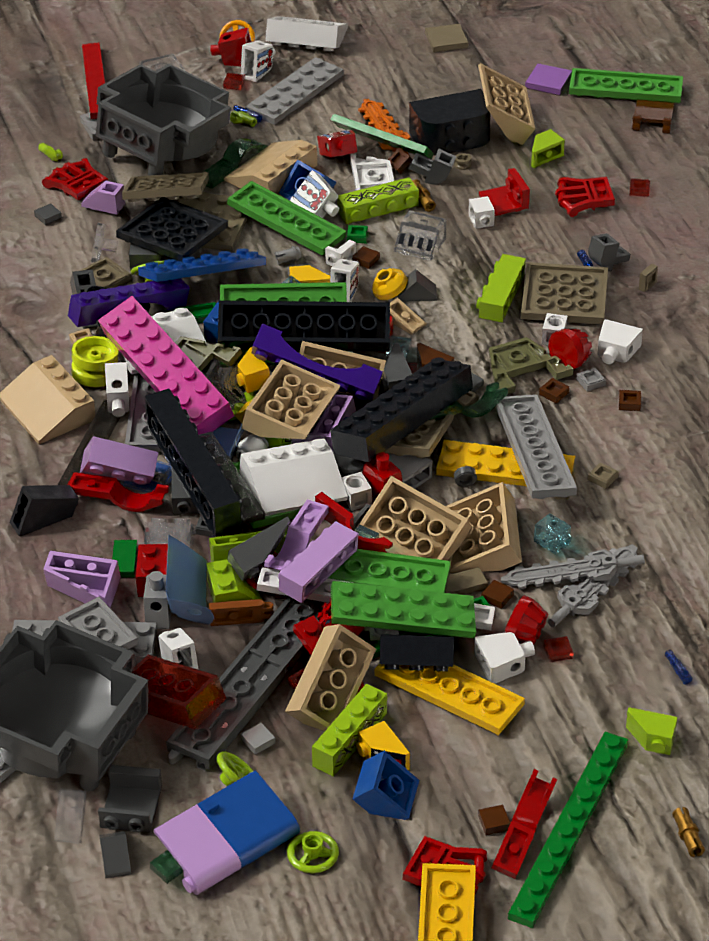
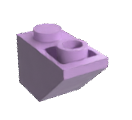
M105 181L87 195L81 206L110 214H118L125 205V200L122 199L124 185Z

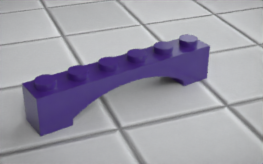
M182 278L73 294L70 299L68 317L77 327L94 325L98 319L131 296L138 303L161 304L167 311H172L177 307L186 306L190 287Z
M265 324L261 325L252 346L251 354H254L259 360H269L277 366L282 359L341 385L338 391L352 393L363 401L373 400L383 371L366 364L359 368L346 369L314 362L295 351L283 339L282 331Z

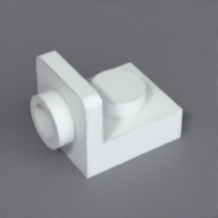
M348 240L338 249L330 246L326 247V264L333 266L339 259L352 261V256L356 253V242Z

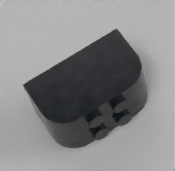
M482 89L409 102V134L414 142L427 146L434 156H436L438 149L447 153L480 148L490 141L491 113L486 108Z

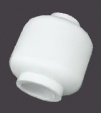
M250 434L237 444L236 456L240 461L242 453L268 449L269 443L264 437Z

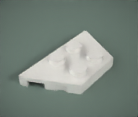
M356 153L350 154L356 191L394 181L390 160L376 159L371 156L361 159L356 158Z

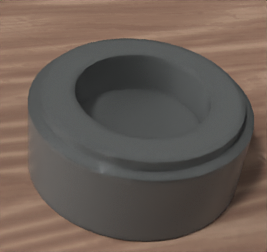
M470 466L458 468L454 472L455 483L461 487L473 485L477 480L475 469Z

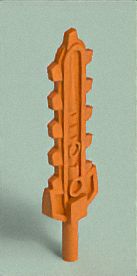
M363 99L361 108H358V111L365 113L363 118L370 120L368 122L369 126H374L379 130L411 141V136L406 131L398 130V123H393L394 118L389 116V112L387 109H384L382 102ZM378 142L382 149L392 150L393 152L397 150L395 147Z

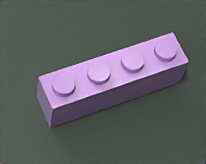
M337 521L329 528H325L315 541H311L301 554H297L287 567L281 569L278 575L279 591L302 603L357 551L359 533Z

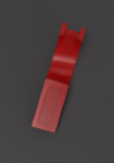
M77 472L73 473L67 484L71 486L77 495L109 499L118 507L131 512H142L162 505L164 495L170 490L168 485L157 484L155 490L150 493H134L122 486L117 478Z
M323 492L315 496V502L328 505V514L324 518L330 524L337 521L354 531V515ZM358 535L357 549L388 553L385 549L393 547V543L385 537L373 539Z
M536 769L533 770L491 867V869L513 879L516 878L540 818L558 780L553 777L550 783L536 777L538 774Z

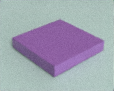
M537 64L526 80L525 86L528 89L560 95L571 79L572 71Z

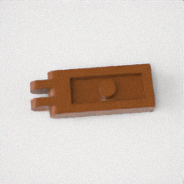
M261 599L209 603V609L214 615V619L210 623L211 626L260 623L265 619H269L274 614L273 603L264 602Z

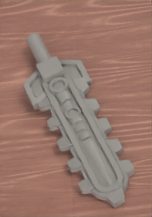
M632 544L619 549L612 548L609 552L615 554L616 558L636 556L638 548ZM637 565L617 568L618 573H615L611 580L593 581V579L589 580L587 576L579 577L578 581L581 583L577 586L573 584L571 586L566 585L558 591L557 598L562 608L548 619V624L551 627H555L568 614L572 616L575 614L589 615L599 605L598 595H606L609 591L608 586H615L619 582L618 576L625 577L629 573L627 568H635Z
M603 549L588 553L584 560L576 561L575 558H567V561L563 563L550 561L549 565L543 566L540 563H533L530 568L516 566L515 570L501 577V583L517 586L521 590L530 584L540 587L544 586V582L552 581L555 585L561 583L564 579H570L571 582L578 581L579 577L587 576L589 580L593 579V581L611 580L614 574L618 573L617 568L645 564L644 555L616 558L615 554H611Z

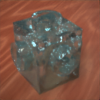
M549 513L535 524L534 542L556 554L570 544L571 525Z

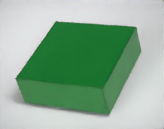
M348 225L347 241L367 243L368 226Z

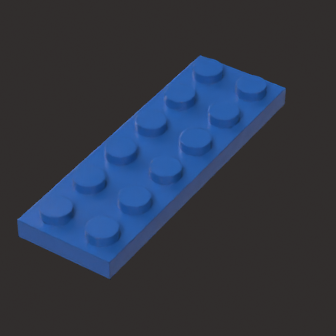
M237 249L236 253L222 251L216 256L202 254L200 255L201 258L196 259L195 257H184L182 262H176L174 259L164 260V264L149 262L146 263V266L138 267L139 276L160 282L266 265V257L258 255V252H249L248 249Z

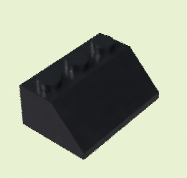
M381 634L379 664H385V669L399 670V665H409V670H424V666H434V671H448V667H453L455 637Z

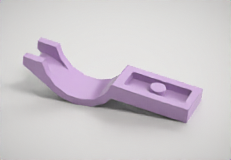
M307 499L289 525L281 551L276 557L269 555L264 562V567H271L281 571L283 567H287L294 560L297 554H301L308 547L310 539L328 514V505Z

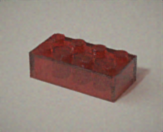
M149 654L131 672L148 680L147 714L192 729H196L227 699L217 675Z

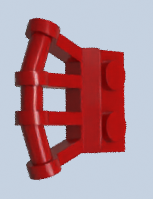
M83 158L82 161L67 162L63 167L53 169V172L42 180V185L47 189L51 187L61 189L65 195H71L76 200L87 196L103 182L108 181V178L93 169L87 158Z
M561 177L558 180V189H556L555 195L559 206L565 208L570 217H575L579 212L589 208L595 211L597 207L615 206V198L607 177L589 179Z
M424 836L403 872V880L421 886L423 863L471 865L457 860L469 859L473 860L474 865H476V895L479 889L478 884L483 882L486 876L484 862L487 861V851L481 848L454 847Z

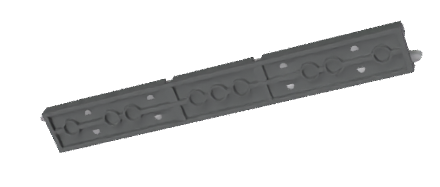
M366 503L355 516L354 531L370 509V504ZM290 596L286 598L166 741L167 751L170 752V764L178 762L186 755L197 760V768L204 771L211 769L217 761V755L229 747L285 678V673L291 670L307 651L294 633L293 625L313 615L317 619L318 613L322 612V605L325 602L306 599L300 603Z

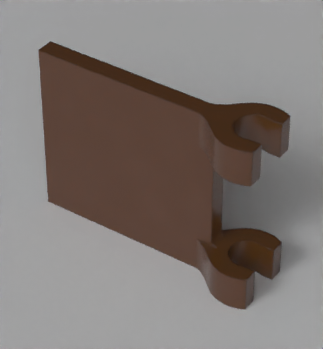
M637 100L632 130H640L641 122L662 123V133H670L674 103Z

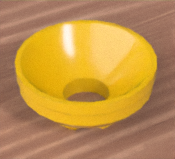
M382 269L377 273L373 281V294L379 300L392 299L406 288L408 278L400 269Z

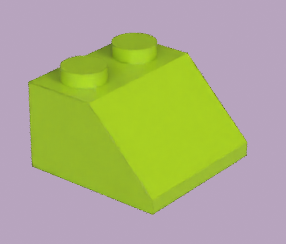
M227 559L206 563L208 586L213 603L261 599L259 591L251 587L246 580L242 582Z

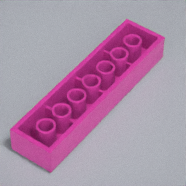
M133 296L98 320L104 334L155 392L169 388L174 396H178L181 408L186 409L191 423H195L200 437L205 438L234 417L229 402Z

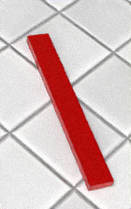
M100 42L82 44L91 119H97L98 87L105 84Z

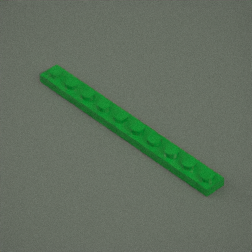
M604 732L508 912V920L533 929L628 746L627 738Z

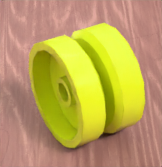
M89 336L77 340L72 346V377L84 386H106L105 363H117L119 350L105 337Z

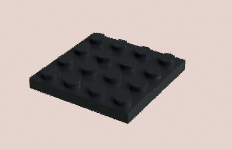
M161 197L160 200L154 202L117 229L116 238L182 262V258L190 257L228 227V220Z

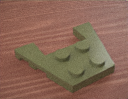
M180 336L175 342L200 371L213 358L231 367L242 354L241 348L236 346L229 348L220 343L215 345L207 344L203 340Z
M528 337L489 348V359L498 397L514 393L516 385L510 377H516L527 372H534L546 367L556 380L573 375L572 366L569 364L567 366L563 365L560 358L556 356L551 357L546 353V349Z

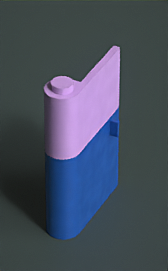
M255 770L155 828L154 833L183 868L184 879H182V883L186 891L198 895L298 835L300 827L293 814Z

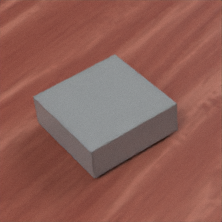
M596 368L577 373V381L587 392L606 386V379Z
M262 723L241 733V740L254 754L276 743L275 737Z

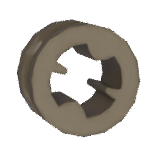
M467 153L455 155L454 166L457 169L466 170L471 167V155Z

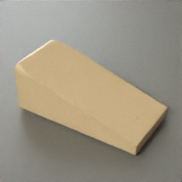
M398 297L390 302V316L393 317V324L411 335L426 326L427 323Z

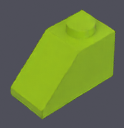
M551 129L535 135L531 167L535 168L564 156L565 139Z
M628 707L626 728L646 751L670 755L676 735L678 717Z

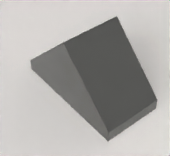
M131 243L129 251L130 271L132 268L142 264L161 261V255Z
M415 269L407 276L408 283L406 288L396 296L401 301H436V284Z
M125 831L99 835L105 878L131 875Z

